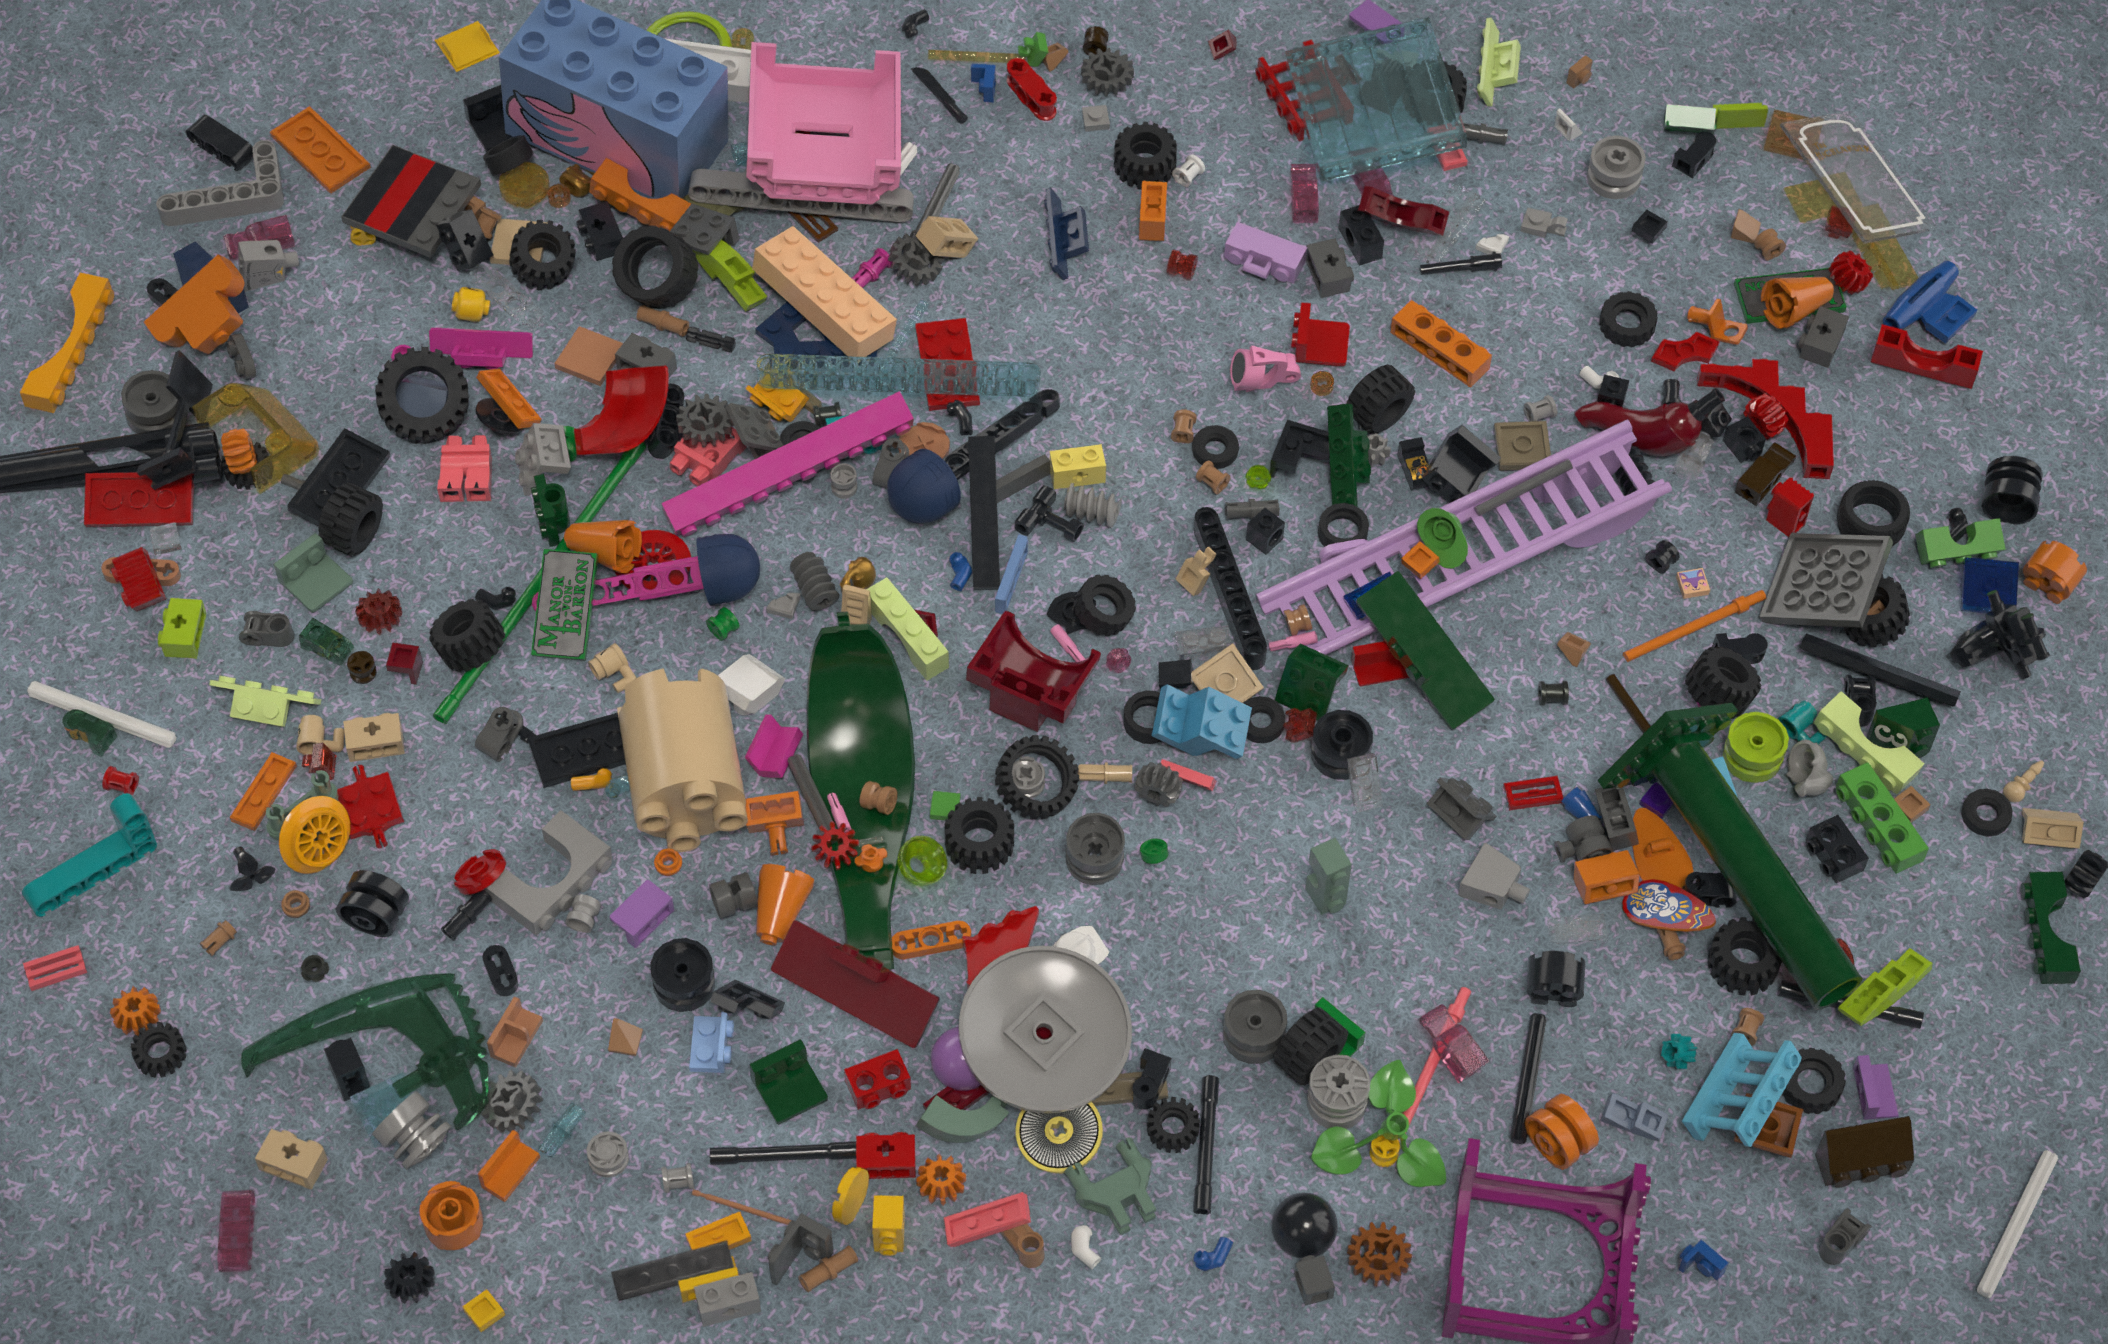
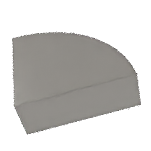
M787 593L786 596L772 600L766 608L767 613L792 619L801 599V594Z

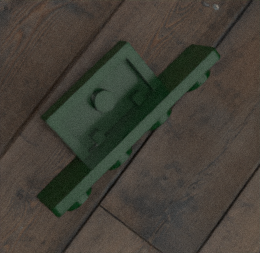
M1352 404L1331 405L1327 407L1332 505L1347 503L1358 507L1357 484H1370L1371 466L1368 455L1370 441L1367 431L1354 430Z

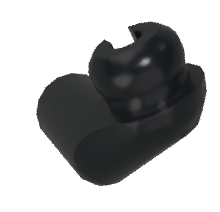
M1953 508L1949 512L1950 535L1956 543L1967 533L1966 527L1968 522L1961 508Z
M505 587L501 590V594L494 595L480 588L475 595V600H482L483 603L496 610L511 606L516 601V591L511 587Z

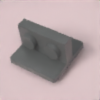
M1440 777L1437 780V783L1441 785L1440 788L1426 803L1465 840H1470L1486 820L1494 821L1497 817L1491 811L1493 806L1482 797L1478 799L1472 793L1474 789L1471 785L1462 779L1458 781L1452 777L1450 779Z

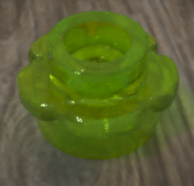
M1263 465L1252 466L1245 475L1246 483L1251 488L1264 489L1271 482V475Z

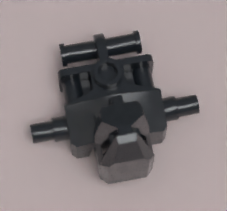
M1997 590L1987 593L1992 610L1985 614L1986 620L1970 628L1958 638L1949 653L1952 662H1957L1964 668L1982 662L1999 653L2005 662L2014 665L2018 669L2021 679H2026L2031 676L2028 665L2036 660H2044L2050 656L2042 640L2046 636L2044 628L2037 627L2034 614L2030 613L2029 608L2022 607L2017 609L2015 605L2004 604Z

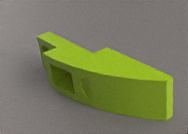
M721 239L709 255L692 250L696 254L697 261L712 279L718 277L745 312L766 301L768 296L753 279L755 271L725 241Z

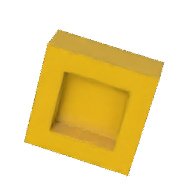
M487 1289L462 1306L463 1311L480 1333L505 1316L504 1310Z

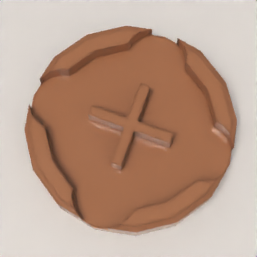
M917 423L916 426L911 427L909 432L899 436V439L909 448V455L919 449L931 450L942 459L949 454V437L942 427L934 423Z

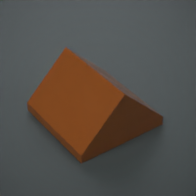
M1746 1093L1745 1096L1752 1097L1753 1094ZM1777 1102L1752 1147L1792 1158L1803 1109ZM1745 1108L1741 1109L1740 1116ZM1735 1132L1734 1141L1742 1143V1141Z

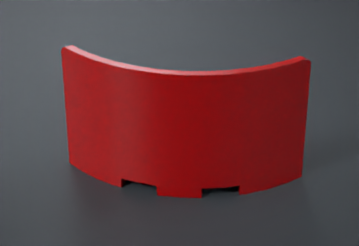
M663 365L606 371V389L602 402L604 407L601 413L595 415L584 426L574 429L577 455L625 452L635 448L647 439L658 424L665 407L669 380L668 367Z

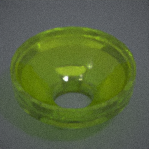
M923 835L914 836L907 840L899 850L898 867L901 874L910 883L917 886H929L938 882L944 876L947 869V856L943 847L935 839ZM912 858H917L922 862V872H915L911 868L910 860Z

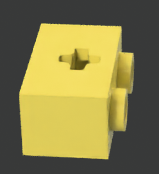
M1102 444L1050 451V474L1053 488H1068L1071 483H1074V487L1105 483L1106 463Z

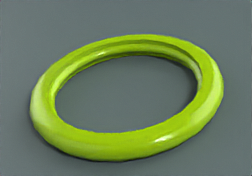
M683 11L668 14L656 20L646 30L657 35L670 25L684 22L698 23L711 29L716 34L720 46L732 47L731 37L726 28L718 20L700 12Z

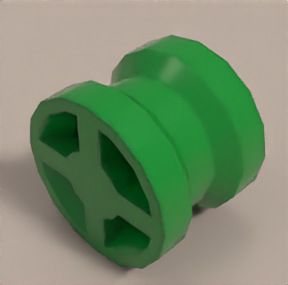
M726 607L718 610V615L715 617L711 616L706 620L708 629L720 641L725 640L729 632H734L740 628L737 618Z

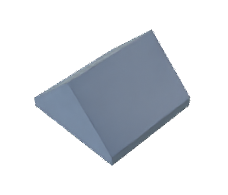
M409 375L400 382L396 392V399L406 413L415 417H429L438 413L444 407L448 399V389L443 382Z

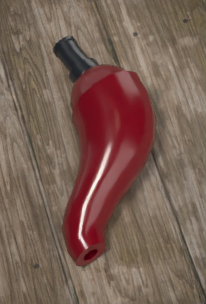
M1714 388L1700 400H1694L1690 404L1675 402L1647 410L1629 409L1609 402L1595 401L1580 407L1575 411V415L1584 427H1599L1603 430L1628 419L1632 426V432L1637 438V441L1632 443L1631 446L1639 447L1642 453L1650 456L1666 457L1681 453L1696 444L1695 440L1699 437L1702 420L1708 417V413L1723 403L1725 398L1717 388Z

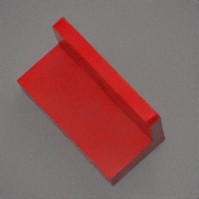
M1385 641L1353 646L1351 662L1359 686L1409 678L1404 666L1392 655Z

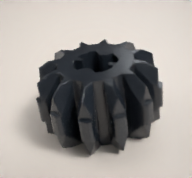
M2084 851L2064 880L2065 887L2076 896L2088 897L2107 870L2108 862L2096 852Z
M414 1251L410 1258H407L405 1253H401V1260L391 1259L390 1265L392 1268L385 1269L384 1275L387 1279L384 1281L386 1289L390 1290V1296L393 1299L400 1297L401 1302L405 1304L409 1297H412L413 1301L417 1303L419 1300L418 1294L428 1297L429 1291L427 1288L434 1287L435 1281L432 1276H434L435 1271L433 1266H428L429 1261L425 1256L419 1259L418 1254Z

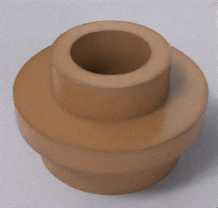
M292 890L282 899L281 907L285 915L298 918L308 912L310 900L305 893L299 890ZM295 902L301 903L298 907H291Z

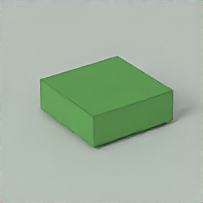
M933 791L930 819L944 821L948 819L950 810L955 811V805L960 802L961 793Z

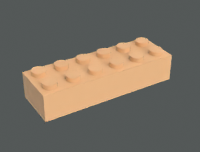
M794 226L755 248L752 269L855 363L893 340L897 319Z

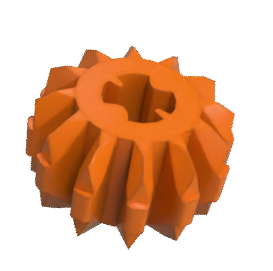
M244 428L233 429L223 433L221 437L222 450L229 470L233 474H244L254 470L257 460L249 433Z
M132 986L130 993L121 990L122 998H113L114 1007L110 1009V1014L114 1018L113 1023L116 1028H121L126 1035L133 1030L134 1034L139 1036V1029L144 1028L147 1031V1024H157L159 1020L157 1015L161 1014V1008L157 1004L158 999L156 995L150 994L145 987L138 992L137 988Z
M938 1154L937 1161L934 1162L932 1159L927 1158L926 1166L918 1168L920 1176L916 1178V1184L918 1187H921L920 1194L922 1197L929 1195V1202L931 1204L937 1198H940V1203L944 1206L946 1204V1197L955 1202L957 1200L956 1193L963 1194L964 1192L963 1183L966 1182V1174L962 1172L963 1167L961 1163L953 1164L954 1158L952 1156H949L945 1161ZM942 1177V1180H943L944 1177H945L946 1180H945V1181H941V1179L939 1178V1180L937 1181L936 1178Z

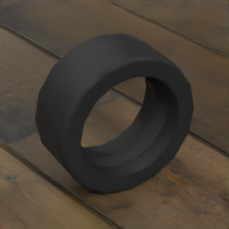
M518 135L491 148L483 155V159L491 174L499 175L526 162L533 155V151L525 136Z
M1347 503L1334 504L1326 508L1320 516L1318 525L1319 541L1325 547L1330 544L1351 540H1367L1369 530L1368 518L1362 509L1355 505ZM1336 519H1347L1356 523L1359 532L1352 538H1339L1329 532L1328 525Z
M1149 690L1138 692L1130 697L1125 704L1123 725L1126 733L1133 740L1142 744L1162 742L1152 736L1153 728L1142 727L1133 720V714L1138 708L1144 706H1154L1157 708L1160 692Z

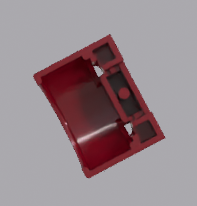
M1004 611L967 666L966 680L990 691V711L1038 732L1047 717L1064 724L1076 705L1078 693L1098 664L1101 652L1092 649L1090 656L1080 662H1066L1050 657L1034 647L1023 636L1016 624L1015 614Z

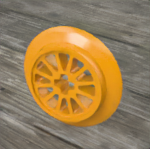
M328 796L311 797L295 806L284 820L279 835V850L286 865L292 870L304 874L317 873L331 865L342 854L349 839L350 820L346 809L339 801Z

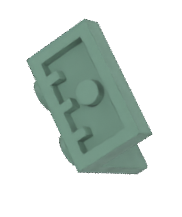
M316 533L273 564L278 582L311 613L316 612L353 584L352 577L326 554L323 540Z

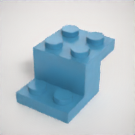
M1167 684L1161 687L1152 736L1192 756H1198L1216 749L1238 759L1243 757L1252 707L1211 687H1206L1188 695Z

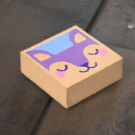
M1703 568L1677 572L1676 579L1683 599L1709 595L1710 588Z

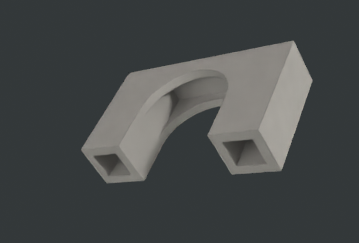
M561 810L542 828L544 842L566 857L571 863L567 876L554 886L536 888L527 885L505 868L499 878L485 888V891L491 896L493 904L536 936L542 930H548L554 923L555 917L561 911H567L571 907L574 897L580 892L587 891L592 885L593 879L599 873L606 872L613 860L610 846Z

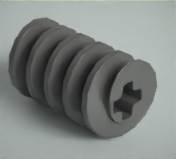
M805 552L792 560L790 570L794 574V579L797 581L802 596L805 598L806 605L811 610H822L837 602L839 593L835 590V584L831 582L832 578L827 574L828 569L824 566V560L821 557H816L813 552Z

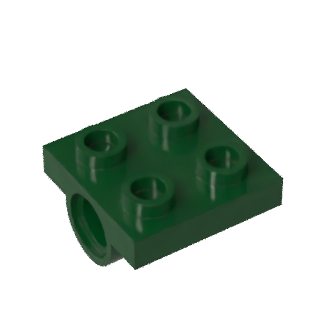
M544 474L534 476L535 487H531L536 517L539 520L542 539H548L550 547L557 546L560 543L558 534L565 532L570 527L566 493L559 484H546Z

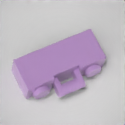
M1237 222L1225 243L1224 258L1233 264L1244 265L1243 271L1267 279L1271 272V275L1279 281L1295 283L1306 262L1307 247Z

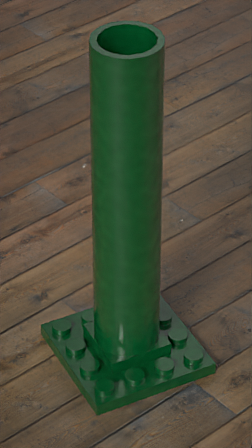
M1733 703L1665 711L1597 781L1603 789L1614 787L1620 789L1628 785L1638 786L1641 783L1649 782L1653 784L1659 781L1813 1008L1821 1010L1842 1000L1861 984L1862 976L1703 748L1714 741L1715 738L1713 736L1718 731L1725 729L1731 724V718L1738 710Z

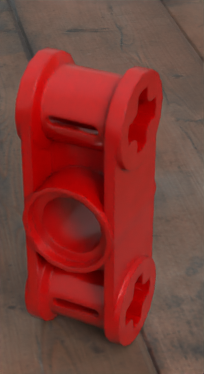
M1013 58L1008 61L1007 72L1009 75L1007 77V84L1018 96L1019 100L1039 120L1049 121L1055 118L1057 114L1054 106L1057 102L1055 92L1050 89L1043 78L1024 59Z

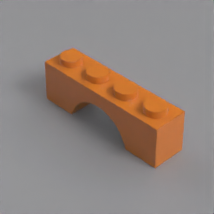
M605 158L590 181L589 193L593 194L598 200L608 201L617 210L630 214L643 224L662 227L668 231L674 227L691 205V203L673 193L659 199L640 196L628 183V169Z

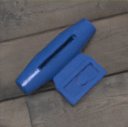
M1944 261L1922 274L1896 299L1883 318V325L1903 330L1921 318L1926 327L1925 329L1946 344L1976 315L1978 309L1958 295L1947 294V291L1958 277L1959 270L1951 261Z

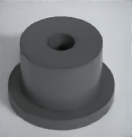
M1570 840L1561 843L1559 841L1554 842L1555 851L1561 863L1565 862L1566 858L1575 855Z

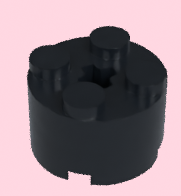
M1563 951L1542 952V957L1535 958V954L1531 955L1528 958L1527 994L1531 997V1003L1546 1005L1548 1000L1560 1001L1562 1007L1571 1008L1577 1006V1001L1584 997L1585 960L1581 958L1579 962L1575 960V954Z

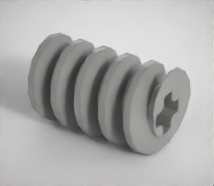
M1071 483L1065 497L1064 510L1066 509L1068 517H1072L1076 512L1079 520L1083 519L1086 515L1088 522H1093L1097 517L1099 525H1102L1107 519V526L1112 528L1120 513L1122 497L1118 502H1115V495L1112 493L1108 500H1106L1104 491H1101L1098 497H1095L1094 488H1091L1089 493L1085 494L1084 486L1082 485L1075 492L1074 483Z

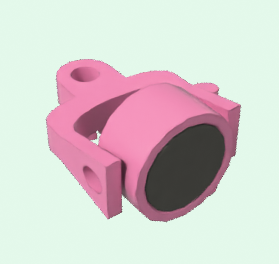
M1251 346L1250 350L1238 349L1232 358L1230 375L1234 391L1245 390L1249 392L1255 389L1272 388L1277 382L1293 383L1301 378L1300 367L1296 364V356L1292 353L1285 354ZM1274 364L1273 368L1265 374V365Z

